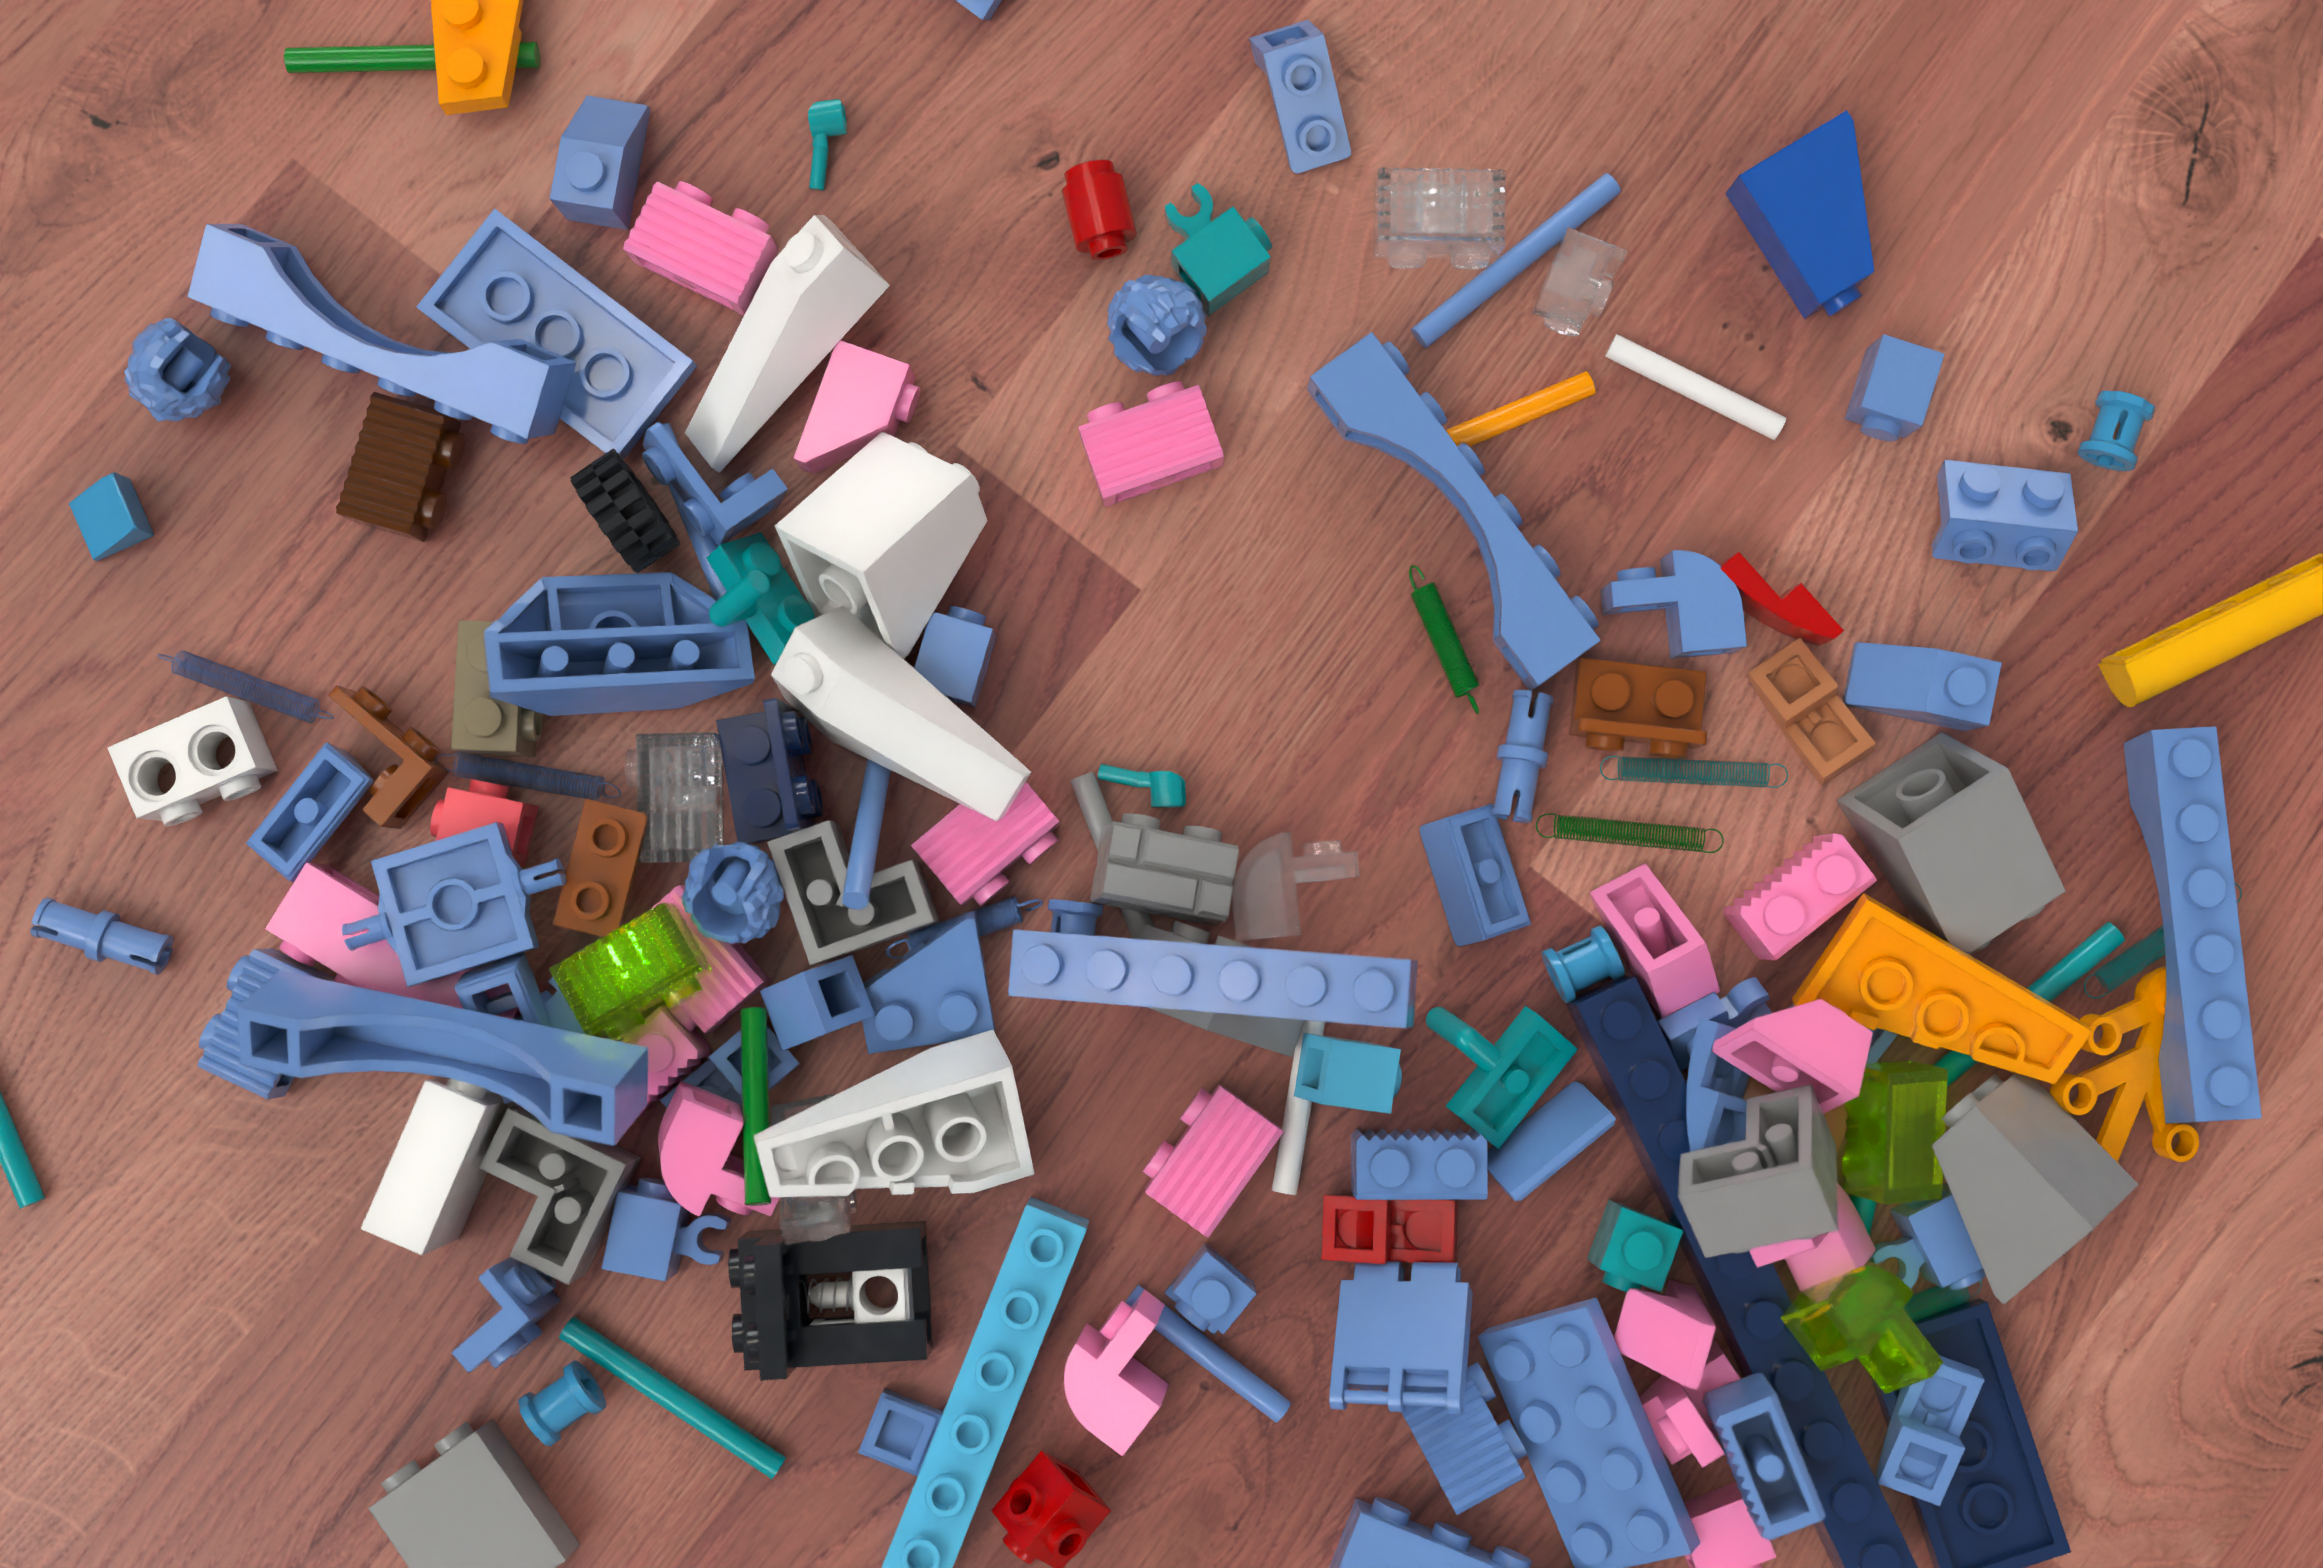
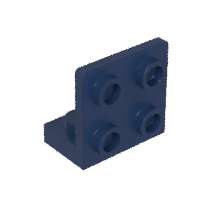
M778 698L764 700V712L716 720L737 842L756 844L771 841L815 825L814 818L824 815L819 783L817 779H809L803 755L812 754L813 752L807 718L805 716L799 717L795 708Z

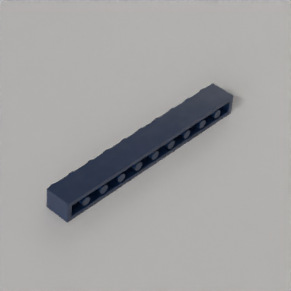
M1623 976L1617 980L1608 981L1577 996L1575 1000L1565 1003L1669 1222L1684 1230L1679 1244L1743 1378L1755 1373H1763L1774 1392H1776L1826 1515L1822 1521L1813 1525L1833 1567L1918 1568L1773 1263L1757 1267L1749 1251L1727 1253L1705 1258L1678 1197L1680 1157L1683 1153L1691 1152L1686 1116L1687 1083L1636 977Z

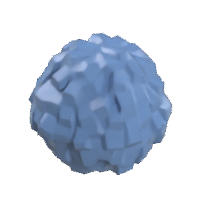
M1143 275L1137 278L1136 281L1129 280L1125 282L1122 289L1116 291L1108 307L1107 325L1110 328L1108 339L1114 345V355L1118 360L1137 373L1144 371L1152 375L1160 376L1163 374L1166 376L1174 374L1179 366L1185 364V361L1194 358L1204 342L1203 337L1207 334V328L1204 323L1207 314L1203 310V304L1199 300L1196 290L1189 287L1186 283L1162 276Z
M165 318L155 324H149L132 342V353L128 357V366L124 371L125 382L129 386V396L145 406L158 422L164 420L178 422L184 418L198 417L205 410L221 403L220 397L231 379L228 375L231 364L225 357H221L216 353L214 347L193 334L184 325L172 318Z
M735 842L730 845L714 844L711 849H703L694 857V860H691L689 864L690 871L687 879H685L686 888L681 899L685 912L691 913V920L697 926L698 931L706 938L711 937L718 941L746 944L754 938L763 937L771 928L775 927L780 916V901L783 900L784 893L774 860L770 859L767 853L761 851L759 847L746 842Z

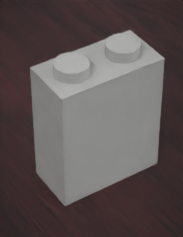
M493 1419L475 1432L466 1421L434 1444V1447L441 1456L421 1470L416 1461L412 1460L380 1483L387 1495L368 1508L409 1568H556L566 1561L580 1546L576 1537Z

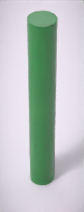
M751 1007L741 1009L745 1205L762 1206L771 1204V1197L767 1190L753 1135L769 1128L767 1009Z

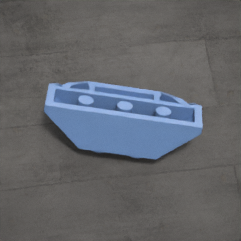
M672 572L542 577L484 631L483 638L490 698L549 716L680 709L754 682L755 676L748 625L745 620L725 627L714 625L709 618V609L716 601Z

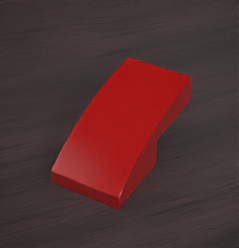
M1740 552L1735 553L1720 564V569L1738 588L1743 611L1768 627L1796 640L1801 638L1803 642L1816 646L1834 640L1844 631L1802 583L1797 584L1778 596Z
M1353 1194L1323 1195L1321 1260L1386 1264L1388 1261L1456 1263L1458 1200H1356Z

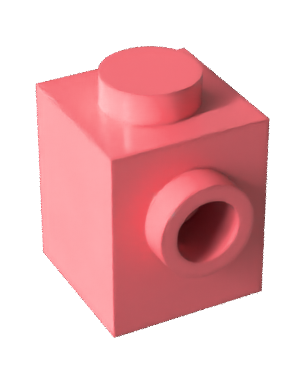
M471 779L468 791L447 787L445 800L439 799L434 807L430 832L433 837H436L437 841L495 822L503 823L513 858L521 867L525 868L539 806L508 800V786Z

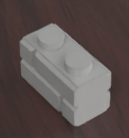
M1132 813L1123 814L1121 822L1113 821L1103 827L1097 855V867L1094 873L1090 896L1091 903L1212 926L1226 922L1229 916L1233 890L1232 881L1235 878L1239 849L1238 845L1221 842V831L1201 826H1185L1183 835L1159 830V819Z

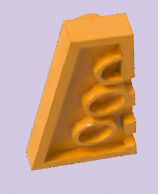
M431 0L438 100L440 107L446 115L509 107L522 35L519 22L523 0Z
M1865 893L1857 901L1792 997L1794 1006L1822 999L1831 1006L1841 1009L1847 1016L1868 1029H1883L1909 1037L1913 1042L1935 1049L1943 1047L1971 1056L1975 1061L2051 1084H2056L2093 1032L2083 1021Z

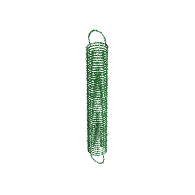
M1543 814L1536 822L1538 834L1545 838L1555 837V839L1584 840V842L1587 840V842L1616 843V845L1619 843V845H1638L1639 847L1651 846V848H1670L1671 850H1689L1693 852L1702 851L1704 853H1715L1721 849L1724 843L1722 833L1713 828L1705 830V828L1696 827L1695 829V827H1679V825L1676 827V825L1669 824L1667 826L1666 824L1664 826L1661 824L1660 826V824L1657 825L1656 823H1648L1647 825V822L1644 824V822L1638 823L1637 821L1635 823L1633 821L1631 824V821L1628 823V821L1616 820L1615 822V819L1613 821L1610 819L1609 821V819L1606 820L1605 818L1603 820L1601 818L1599 821V818L1596 820V818L1593 819L1592 817H1584L1583 820V816L1580 819V816L1577 818V816L1574 817L1573 815L1571 817L1569 815L1567 819V815L1565 817L1562 815L1561 817L1559 814L1556 837L1555 824L1557 814ZM1545 815H1555L1554 835L1550 837L1543 836L1537 828L1539 819ZM1655 825H1656V833H1655V840H1654V830H1655ZM1658 826H1659V835H1658V841H1657V832H1658ZM1661 827H1662V837H1661V842H1660V834H1661ZM1671 827H1672V835H1671V842H1670V831H1671ZM1674 828H1675V837H1674V843H1673V833H1674ZM1677 828H1678V839H1677V844H1676V834H1677ZM1684 828H1685V835H1684V842H1683V831H1684ZM1687 828H1688V837H1687V843H1686V832H1687ZM1690 829H1691V839H1690V845H1689V834H1690ZM1700 829H1701V837H1700V844H1699V843H1698V841H1699V832H1700ZM1680 830H1681V841H1680V844H1679V836H1680ZM1694 830V841L1692 846V835ZM1708 830L1717 831L1722 837L1720 848L1711 852L1703 851L1705 832ZM1696 831H1697V832H1698V833H1697V842H1696V847H1695V837H1696ZM1704 832V839L1702 845V833Z

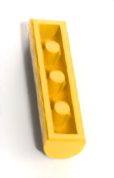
M2319 553L2101 659V663L2098 666L2114 696L2125 706L2134 707L2323 615V553Z

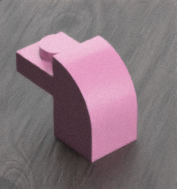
M680 1080L663 1116L658 1135L662 1176L669 1192L682 1207L699 1217L710 1194L716 1195V1201L732 1212L750 1215L752 1210L771 1217L780 1197H771V1204L745 1205L744 1160L730 1155L744 1124L740 1104Z
M1837 1183L1838 1231L1820 1234L1806 1240L1796 1239L1756 1247L1749 1250L1757 1267L1785 1259L1799 1290L1803 1291L1859 1273L1876 1251V1248L1853 1202Z
M1145 1289L1132 1306L1121 1300L1109 1315L1100 1331H1097L1088 1323L1085 1324L1067 1359L1064 1372L1065 1394L1075 1417L1089 1432L1121 1456L1125 1454L1159 1410L1169 1386L1168 1383L1133 1358V1355L1157 1325L1165 1306L1164 1303Z
M1716 1340L1711 1343L1698 1390L1685 1387L1662 1375L1640 1396V1401L1660 1448L1672 1465L1693 1453L1703 1468L1725 1454L1716 1438L1718 1435L1712 1426L1713 1423L1707 1414L1708 1411L1702 1400L1706 1392L1741 1378Z

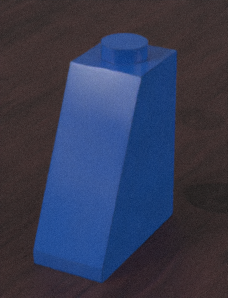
M1846 110L1740 174L1725 193L1804 319L1823 308L1827 315L1831 317L1862 297L1857 287L1874 272L1854 120Z

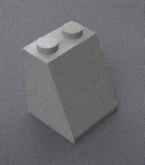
M1943 732L1837 799L1841 810L1915 923L1967 954L1983 950L1990 944L1993 938L2019 921L2037 915L2047 903L2066 892L2009 769Z
M1995 1073L1973 1093H1969L1942 1117V1120L1950 1129L1932 1145L1992 1291L2003 1305L2090 1233L2139 1185L2056 1102L2035 1078L2015 1073L2005 1082Z

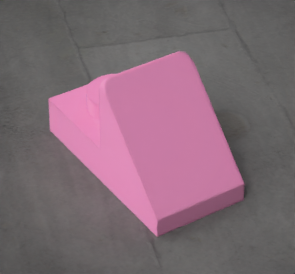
M1669 1279L1665 1295L1637 1288H1630L1627 1291L1614 1339L1621 1354L1685 1387L1698 1390L1716 1326L1695 1286Z

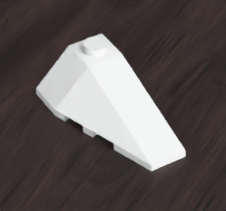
M814 215L788 241L786 247L771 262L685 431L687 437L711 468L719 473L890 286L825 215Z
M840 606L795 627L771 673L785 700L801 715L805 716L830 741L995 821L1005 816L1031 774L1029 769L844 606Z
M994 1030L932 1047L753 1135L770 1197L848 1196L854 1189L890 1188L892 1195L913 1194L914 1188L949 1187L951 1194L975 1193L1035 1174L1013 1068Z

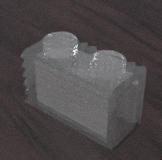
M1399 167L1378 169L1374 183L1373 257L1388 258L1389 266L1402 269L1422 267L1426 265V258H1451V266L1458 269H1480L1489 266V259H1499L1505 247L1506 171L1502 169L1478 170L1475 168L1470 170L1463 168L1456 170L1450 168L1443 170L1438 168L1430 170L1426 168L1402 169Z
M713 732L636 734V749H628L626 752L625 775L628 787H637V811L649 816V823L638 863H690L703 849H711L714 844L725 845L723 825L724 766L718 734Z

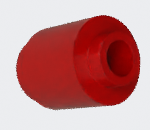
M1104 159L1084 162L1068 169L1064 174L1066 186L1062 189V195L1076 250L1090 253L1093 260H1105L1122 255L1128 250L1127 243L1137 236L1123 176L1115 172L1112 161Z

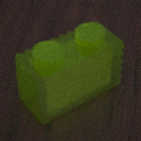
M666 902L634 918L629 923L622 925L619 929L610 932L607 936L598 939L595 943L588 945L549 969L584 1033L596 1037L607 1034L610 1040L615 1041L644 1026L646 1021L641 1013L664 1000L668 1009H671L702 992L703 988L698 980L713 972L711 965L706 960L705 954L700 949L686 921L681 916L678 907L675 904Z
M1914 1061L1867 1063L1865 1065L1859 1096L1845 1103V1109L1849 1114L1845 1123L1849 1129L1845 1133L1848 1143L1844 1146L1846 1152L1842 1160V1173L1846 1181L1842 1186L1846 1193L1891 1205L1893 1203L1902 1204L1903 1202L1912 1203V1201L1922 1202V1200L1932 1201V1199L1942 1200L1943 1171L1932 1145L1945 1134V1122L1942 1120V1117L1946 1114L1948 1069Z

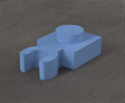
M1756 977L1740 982L1722 999H1719L1714 991L1657 1021L1680 1071L1689 1067L1699 1017L1739 1028L1754 1018L1772 1013L1765 1003L1770 999L1769 995Z

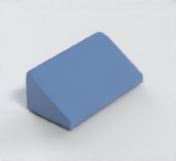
M326 742L246 844L288 881L294 883L306 862L310 863L374 783V780L346 750Z
M1493 803L1421 825L1419 828L1453 940L1456 946L1459 947L1484 941L1531 925L1498 818L1491 816V810L1494 808Z
M1577 1081L1571 1082L1519 1124L1499 1149L1492 1146L1487 1150V1170L1509 1197L1514 1201H1521L1614 1126V1121L1617 1119L1583 1084Z

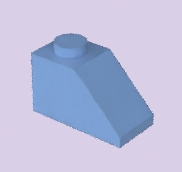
M586 96L561 136L549 198L567 220L629 230L651 110L648 105Z
M1856 642L1853 646L1842 701L1846 706L1966 732L1989 726L2002 662L1936 648Z

